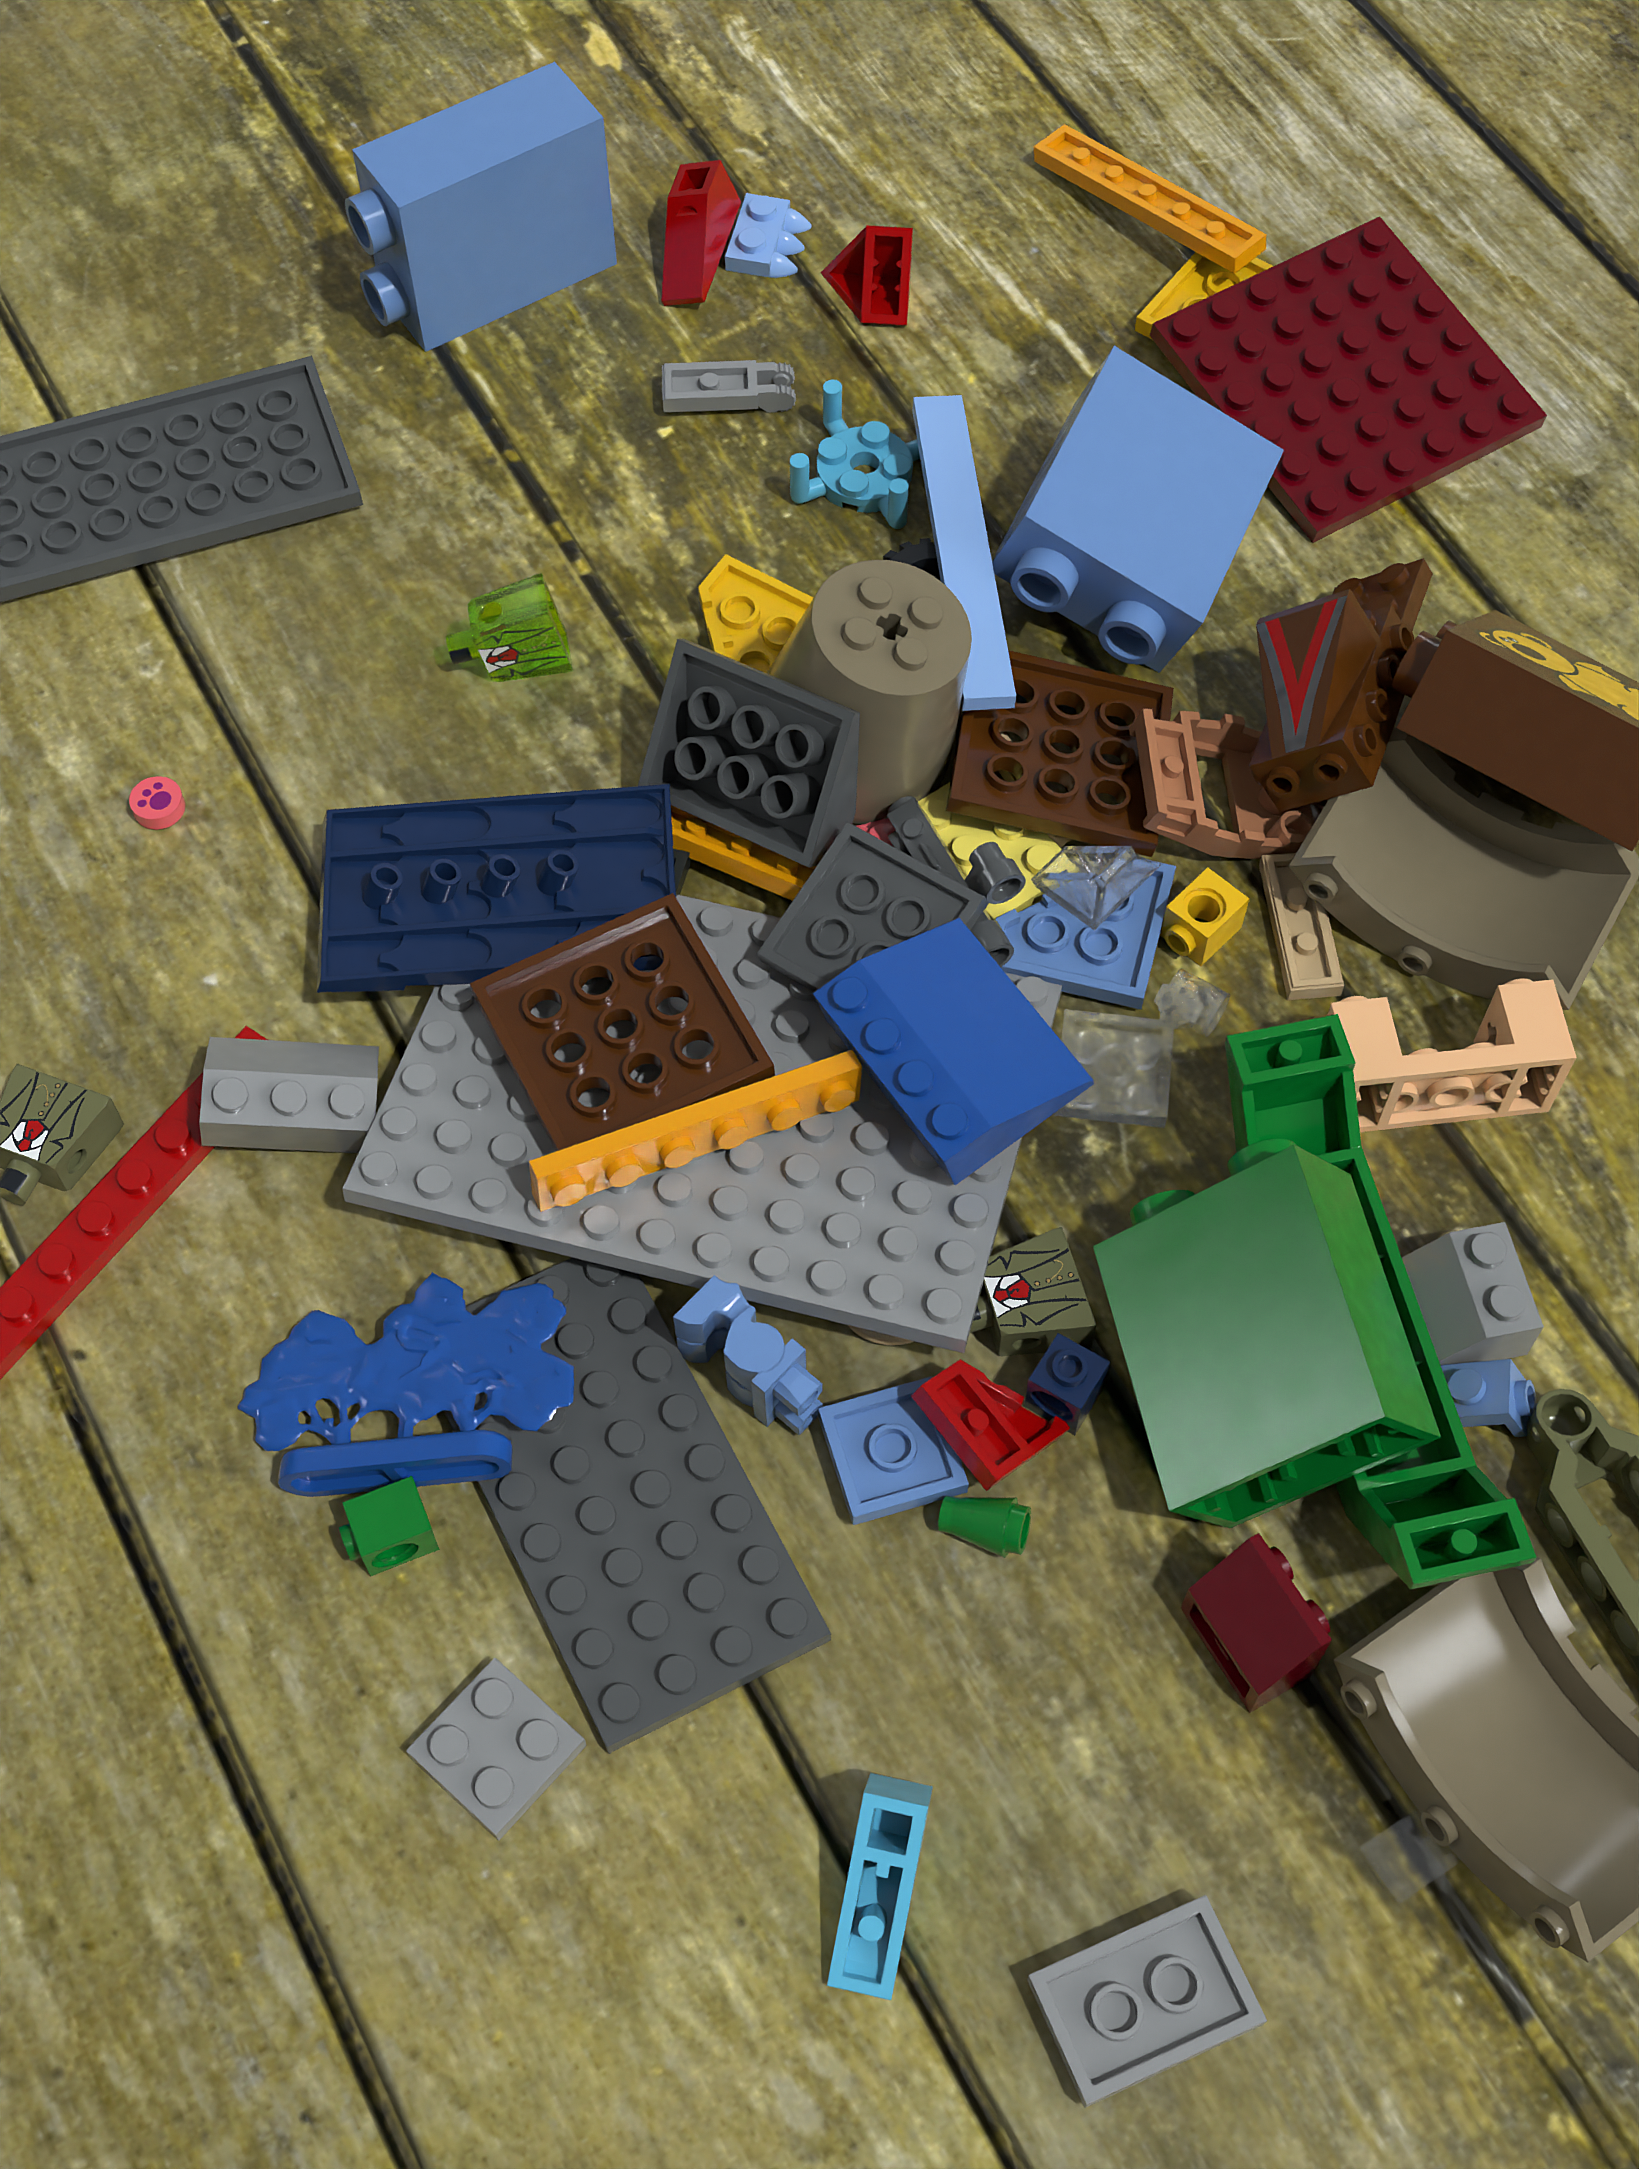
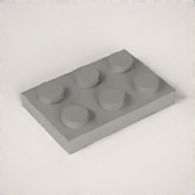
M1206 1895L1028 1975L1027 1978L1084 2108L1263 2026L1267 2022Z

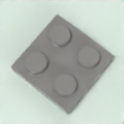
M494 1658L412 1743L406 1752L424 1772L499 1841L587 1745L585 1739L500 1661Z

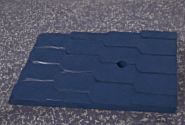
M670 784L327 810L323 820L316 993L402 991L406 986L470 984L671 893H674L676 897ZM643 955L634 962L633 966L639 971L656 970L661 966L663 960L656 955Z

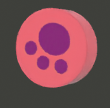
M162 776L147 778L139 782L130 793L129 804L136 821L145 828L154 830L168 828L178 822L184 814L185 800L181 789L170 778Z

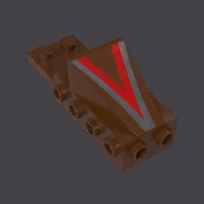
M1424 558L1407 564L1396 563L1390 565L1382 572L1362 579H1347L1334 588L1332 595L1258 619L1256 629L1267 721L1249 767L1255 781L1260 786H1263L1279 812L1373 787L1405 696L1392 688V682L1404 655L1414 641L1412 631L1433 575Z

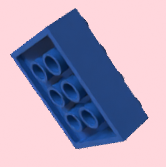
M960 918L858 960L813 993L826 1021L849 1050L853 1049L862 1067L954 1185L964 1180L1094 1084L1092 1077Z

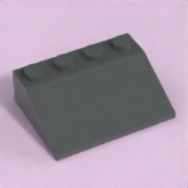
M677 639L638 786L670 784L672 806L804 866L814 867L819 864L847 822L852 824L854 820L857 797L860 712L686 639Z

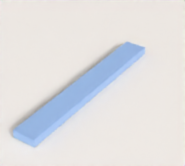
M962 395L913 397L912 412L940 580L962 604L971 627L972 642L961 699L962 711L1015 708L1016 691Z

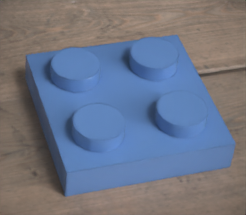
M932 1376L818 1408V1418L853 1525L940 1501L946 1495L953 1497L968 1492L969 1483L959 1456L911 1397Z

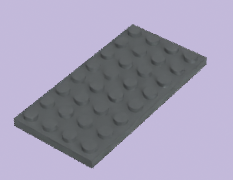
M308 356L0 436V602L363 505L360 489L313 357Z
M572 1257L503 1290H511L535 1283L546 1284L554 1291L553 1298L561 1301L566 1307V1315L561 1319L556 1332L550 1339L541 1344V1349L574 1366L573 1403L568 1407L557 1408L552 1419L545 1422L537 1431L522 1430L511 1423L505 1416L489 1415L475 1430L495 1431L503 1434L511 1441L513 1448L512 1470L501 1478L477 1482L607 1752L610 1754L831 1641V1632L639 1274ZM501 1291L466 1306V1310L472 1315H477L488 1304L492 1303ZM484 1392L476 1395L474 1411L485 1406L487 1394ZM443 1410L453 1432H460L452 1412Z

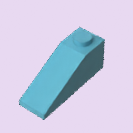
M870 1773L863 1793L827 1986L887 2000L892 1999L933 1786Z

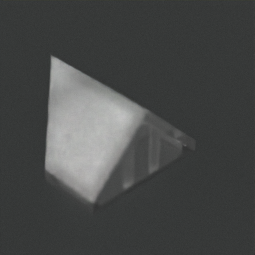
M1065 846L1031 880L1037 889L1095 931L1162 864L1136 855L1132 846Z

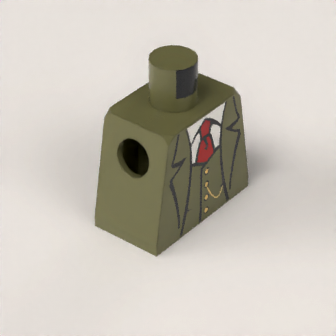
M16 1064L0 1100V1167L4 1169L0 1177V1197L13 1204L24 1205L38 1182L61 1191L72 1189L124 1125L111 1097Z
M1062 1227L1052 1229L989 1258L970 1333L989 1328L999 1356L1045 1353L1058 1333L1085 1348L1092 1347L1096 1322Z

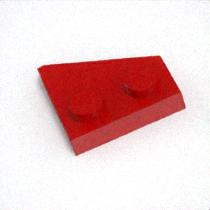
M961 1359L922 1384L911 1395L913 1400L986 1491L1056 1442L1070 1429L1068 1424L1057 1416H1054L1048 1422L1022 1407L1021 1405L1024 1400L1022 1395L1005 1385H997L991 1382L985 1373Z

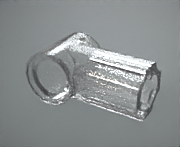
M1180 969L1169 984H1162L1154 1002L1157 1004L1158 1011L1160 1012L1159 1020L1175 1029L1190 1028L1208 1037L1220 1021L1228 1005L1230 994L1184 969Z

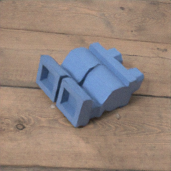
M714 1275L673 1316L677 1346L683 1358L692 1363H707L718 1349L724 1348L728 1390L742 1404L753 1407L754 1416L766 1427L778 1417L795 1433L800 1435L818 1417V1408L823 1407V1403L817 1399L822 1392V1383L806 1370V1349L793 1338L784 1345L783 1337L776 1328L766 1323L756 1322V1310L744 1298L737 1283L724 1282Z

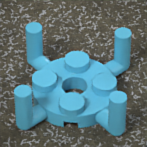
M837 380L826 381L823 384V424L831 437L823 439L819 444L817 477L809 480L808 456L803 453H796L791 456V499L797 504H803L825 496L831 503L842 507V502L858 506L857 512L871 513L881 511L892 528H903L907 523L908 489L913 473V461L920 459L917 439L905 443L898 436L891 433L885 423L880 421H870L860 427L848 428L842 418V384ZM860 465H869L876 470L865 474L862 471L853 469Z

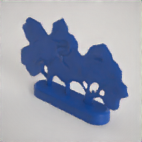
M432 1272L417 1288L415 1298L410 1304H401L383 1321V1337L376 1343L366 1345L355 1335V1330L345 1319L320 1310L311 1311L293 1327L288 1339L276 1344L262 1358L260 1379L244 1389L243 1399L238 1404V1409L255 1418V1441L265 1451H280L294 1444L300 1435L307 1430L321 1434L331 1443V1445L294 1449L285 1453L282 1457L278 1484L286 1492L295 1495L316 1497L370 1492L413 1476L416 1487L501 1478L512 1470L513 1448L511 1441L503 1434L495 1431L475 1430V1428L489 1415L505 1416L511 1423L522 1430L537 1431L545 1422L552 1419L557 1408L568 1407L573 1403L574 1366L541 1349V1344L550 1339L556 1332L561 1319L566 1315V1307L561 1301L553 1298L554 1291L546 1284L535 1283L501 1291L492 1303L488 1304L477 1315H472L466 1310L463 1288L449 1279L441 1278ZM484 1392L487 1394L485 1406L474 1411L476 1395ZM322 1398L330 1399L337 1406L340 1423L336 1427L333 1426L334 1418H327L323 1422L315 1406L318 1400ZM359 1402L360 1409L352 1419H349L347 1408ZM388 1410L394 1412L399 1418L397 1438L351 1443L350 1429L367 1413ZM442 1410L452 1412L460 1429V1432L413 1436V1427L418 1422L427 1420ZM306 1411L311 1417V1424H300L298 1421L299 1413Z

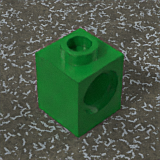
M413 1476L342 1502L349 1521L348 1524L339 1527L345 1549L350 1561L362 1558L370 1577L440 1550Z

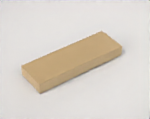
M1296 853L1262 855L1259 869L1287 1000L1341 996L1344 983L1328 912L1318 901L1313 900L1305 893L1303 884L1290 869L1289 864Z

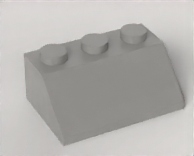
M209 1037L203 1070L199 1121L202 1146L359 1153L376 1116L379 1046Z

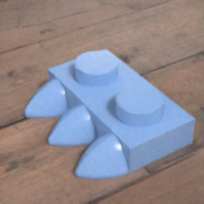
M746 193L725 255V270L769 278L787 277L797 273L798 268L786 256L804 251L805 246L793 234L811 229V223L801 213L790 208V200Z

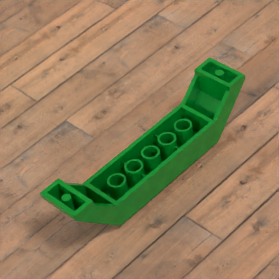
M1338 1014L1227 1035L1225 1049L1236 1152L1257 1142L1270 1139H1288L1303 1150L1351 1174L1441 1438L1337 1482L1336 1486L1346 1516L1410 1590L1533 1563L1537 1557L1515 1498L1507 1499L1476 1465L1363 1152L1353 1073L1356 1062Z

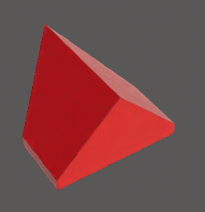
M866 225L821 272L822 276L861 323L907 325L911 285L913 228Z

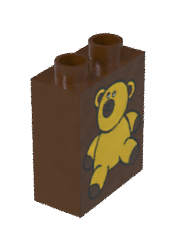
M1497 610L1460 625L1449 620L1443 625L1436 636L1422 631L1415 638L1404 655L1392 682L1393 689L1411 698L1396 728L1630 851H1633L1639 845V682Z

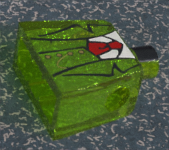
M542 573L471 599L467 605L471 629L446 635L448 652L454 665L481 658L490 679L495 682L573 671L567 631Z

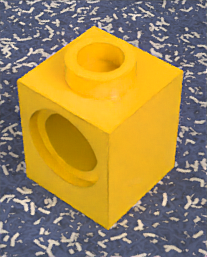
M1207 867L1166 906L1160 936L1165 939L1168 946L1174 952L1181 956H1188L1199 966H1202L1242 928L1250 898ZM1194 918L1204 919L1208 922H1199Z

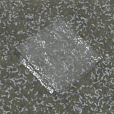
M1065 1009L1061 1041L1092 1077L1094 1084L1055 1112L1054 1116L1165 1128L1168 1115L1174 1021Z

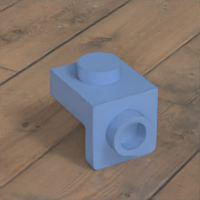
M1511 1359L1441 1365L1463 1427L1505 1424L1514 1437L1527 1436L1528 1416H1532L1537 1404L1536 1393L1531 1380L1524 1378Z

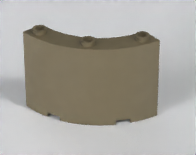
M1394 727L1373 787L1330 798L1289 864L1290 869L1303 884V889L1310 898L1318 901L1338 921L1361 939L1396 960L1408 973L1419 976L1425 975L1437 982L1492 1000L1498 985H1504L1515 979L1525 978L1533 982L1554 980L1562 1010H1569L1639 877V857L1635 850L1630 851L1586 827L1555 822L1553 828L1549 829L1524 821V811L1510 806L1484 791L1477 797L1453 781L1457 772L1443 761L1427 743Z
M1537 1557L1530 1564L1439 1584L1335 1658L1334 1663L1343 1683L1340 1692L1344 1703L1356 1717L1360 1718L1388 1768L1420 1811L1421 1822L1429 1836L1439 1845L1449 1846L1484 1885L1508 1907L1532 1925L1537 1935L1547 1945L1553 1948L1561 1946L1584 1961L1589 1962L1639 1921V1722L1633 1717L1637 1713L1638 1706L1616 1684L1600 1663L1589 1668L1567 1637L1576 1629L1568 1618L1550 1583L1541 1558Z

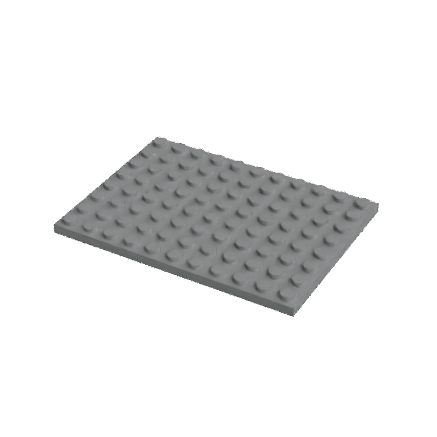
M677 895L676 899L772 1060L775 1076L849 1051L826 1021L813 995L814 992L760 961L757 952L781 919L780 917ZM1006 973L1052 1029L1061 997L1062 985L1045 982L1034 976L1023 977ZM603 977L592 978L583 985L582 990L591 995L603 994L610 989L612 982ZM470 984L435 985L342 1189L345 1202L699 1289L715 1275L724 1282L737 1283L744 1298L748 1301L964 1353L1022 1137L957 1185H954L862 1067L860 1099L851 1103L843 1110L815 1115L799 1121L789 1129L783 1131L773 1130L747 1139L735 1148L719 1149L693 1158L689 1163L681 1167L665 1168L639 1177L635 1182L627 1186H613L585 1196L573 1205L556 1206L540 1212L532 1195L529 1161L556 1152L477 1004ZM670 997L664 999L657 1009L666 1015H676L684 1011L688 1003L681 998ZM544 1000L532 1008L531 1014L538 1018H549L560 1010L561 1005L552 1000ZM619 1020L612 1023L607 1028L606 1033L613 1038L622 1039L632 1035L637 1026L630 1021ZM697 1040L688 1043L683 1048L682 1053L691 1059H702L712 1052L713 1047L708 1042ZM566 1044L556 1051L554 1057L562 1062H573L582 1057L585 1049L578 1044ZM643 1064L636 1067L630 1077L639 1083H650L660 1076L662 1070L653 1064ZM590 1088L581 1094L578 1101L587 1107H598L608 1100L610 1094L602 1088Z

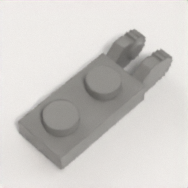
M756 360L665 363L662 365L663 411L758 409V407L768 413L788 411V409H792V406H795L796 402L795 391L791 388V384H794L795 380L793 367L791 368L790 364L787 365L781 362L778 364L775 362L756 363Z

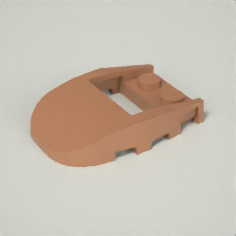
M1142 709L1129 729L1130 736L1136 737L1147 808V816L1143 820L1144 828L1211 856L1261 859L1262 855L1297 853L1329 800L1326 799L1279 812L1263 786H1260L1255 781L1249 767L1262 732L1245 727L1244 717L1224 714L1220 721L1200 719L1199 712L1179 711L1173 721L1154 719L1152 709ZM1196 755L1222 759L1234 833L1219 829L1217 821L1206 818Z

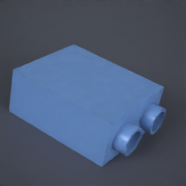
M555 62L352 149L360 193L345 199V210L358 242L369 255H373L375 262L374 267L360 273L362 290L372 312L383 326H388L401 320L425 352L617 264L604 118Z
M1114 346L1070 411L992 560L994 574L1009 582L1015 595L1029 607L1043 612H1058L1097 635L1102 647L1114 658L1129 664H1145L1160 673L1203 624L1284 450Z

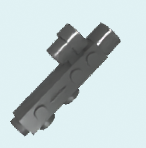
M906 796L900 798L889 808L887 816L896 831L889 834L888 838L896 849L984 896L987 905L989 903H1004L1015 897L1024 888L1026 879L1013 859L1005 857L996 842L984 843L970 854L969 861L973 867L967 877H965L915 797ZM984 909L970 931L997 964L1002 967L1013 956L1014 947L996 920H991Z

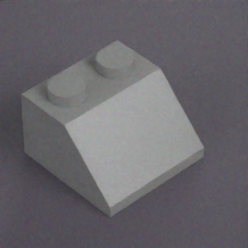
M1505 1222L1449 1232L1402 1257L1440 1365L1503 1360L1528 1354L1544 1326Z

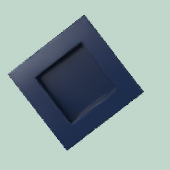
M1058 1333L1028 1379L1024 1407L1048 1421L1054 1416L1061 1418L1070 1427L1067 1432L1075 1436L1104 1389L1110 1361Z

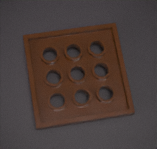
M1008 650L1016 694L1023 696L1027 703L1015 702V708L962 711L946 811L1152 857L1158 845L1159 834L1143 826V820L1147 816L1137 741L1136 737L1130 736L1129 729L1142 709H1152L1154 719L1170 721L1174 688ZM1056 705H1068L1074 708L1077 714H1065ZM1106 717H1119L1124 720L1127 726L1114 725ZM1000 732H1013L1019 735L1022 741H1008L1001 736ZM1051 744H1065L1070 747L1072 753L1058 752ZM1101 755H1114L1120 758L1123 765L1110 764ZM994 771H1008L1015 776L1017 781L1008 782L1001 780L994 774ZM1045 783H1060L1065 786L1067 793L1054 792ZM1106 793L1116 798L1118 804H1106L1096 794Z
M674 893L470 983L472 994L556 1151L775 1076L772 1060ZM643 955H656L663 960L659 968L650 972L639 971L633 966L634 962ZM603 977L612 982L610 989L603 994L591 995L582 990L583 985L592 978ZM670 997H678L688 1003L686 1009L676 1015L663 1014L657 1007L664 999ZM544 1000H552L561 1005L560 1010L549 1018H538L531 1014L532 1008ZM619 1020H627L637 1026L632 1035L622 1039L609 1036L606 1030L612 1023ZM697 1040L708 1042L713 1047L712 1052L702 1059H691L682 1053L683 1048L688 1043ZM566 1044H578L585 1049L582 1057L573 1062H562L554 1057L556 1051ZM643 1064H653L662 1070L660 1076L650 1083H639L630 1077L632 1071ZM590 1088H602L610 1094L608 1100L598 1107H587L578 1101L581 1094Z

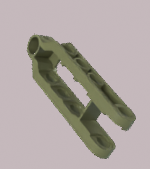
M1568 1389L1549 1391L1540 1398L1533 1410L1532 1416H1529L1527 1420V1436H1525L1529 1448L1544 1470L1535 1510L1639 1677V1579L1633 1580L1608 1540L1612 1536L1606 1524L1602 1526L1598 1524L1577 1490L1601 1478L1616 1483L1639 1517V1436L1611 1427L1594 1404L1583 1394Z

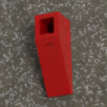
M721 160L680 164L667 198L661 298L664 306L703 303L706 300L741 205V200Z

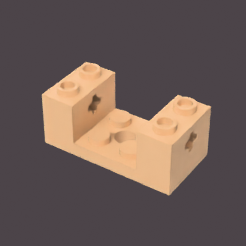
M1521 978L1509 981L1504 985H1498L1473 1041L1474 1044L1461 1050L1439 1052L1436 1049L1425 1048L1402 1056L1387 997L1367 999L1364 996L1347 997L1339 1002L1331 1003L1327 1016L1338 1014L1356 1062L1353 1073L1360 1132L1549 1112L1577 1058L1554 980L1533 982L1530 979Z

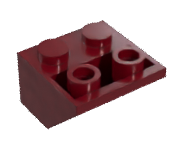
M1260 1533L1247 1539L1187 1590L1181 1606V1610L1249 1713L1311 1677L1332 1641L1328 1634L1330 1633V1625L1325 1614L1313 1600L1308 1599L1305 1601L1292 1582L1294 1574L1288 1560L1277 1547L1269 1548Z

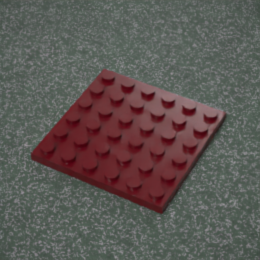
M1380 216L1154 322L1149 335L1197 397L1284 450L1267 486L1312 543L1541 428L1547 417V414Z

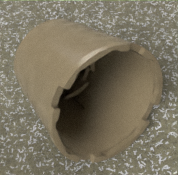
M891 560L861 561L845 566L832 574L819 588L767 672L771 676L860 712L857 797L853 824H866L882 820L887 817L891 805L900 798L913 796L918 802L938 789L951 759L971 650L972 635L970 622L962 604L953 592L926 571L906 563Z

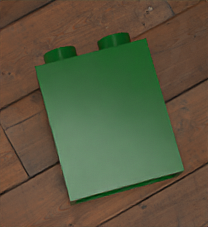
M1288 1139L1265 1140L1239 1150L1227 1163L1230 1177L1197 1194L1189 1190H1170L1141 1200L1130 1210L1129 1216L1132 1227L1093 1246L1168 1509L1170 1512L1227 1528H1233L1441 1438L1351 1174L1303 1150Z

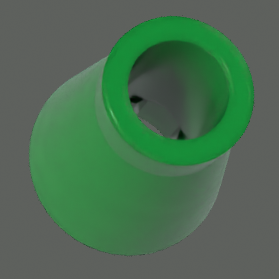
M946 1495L940 1508L938 1530L953 1534L1006 1558L1008 1553L1021 1555L1029 1535L1031 1507L1018 1504L1016 1497L956 1498Z

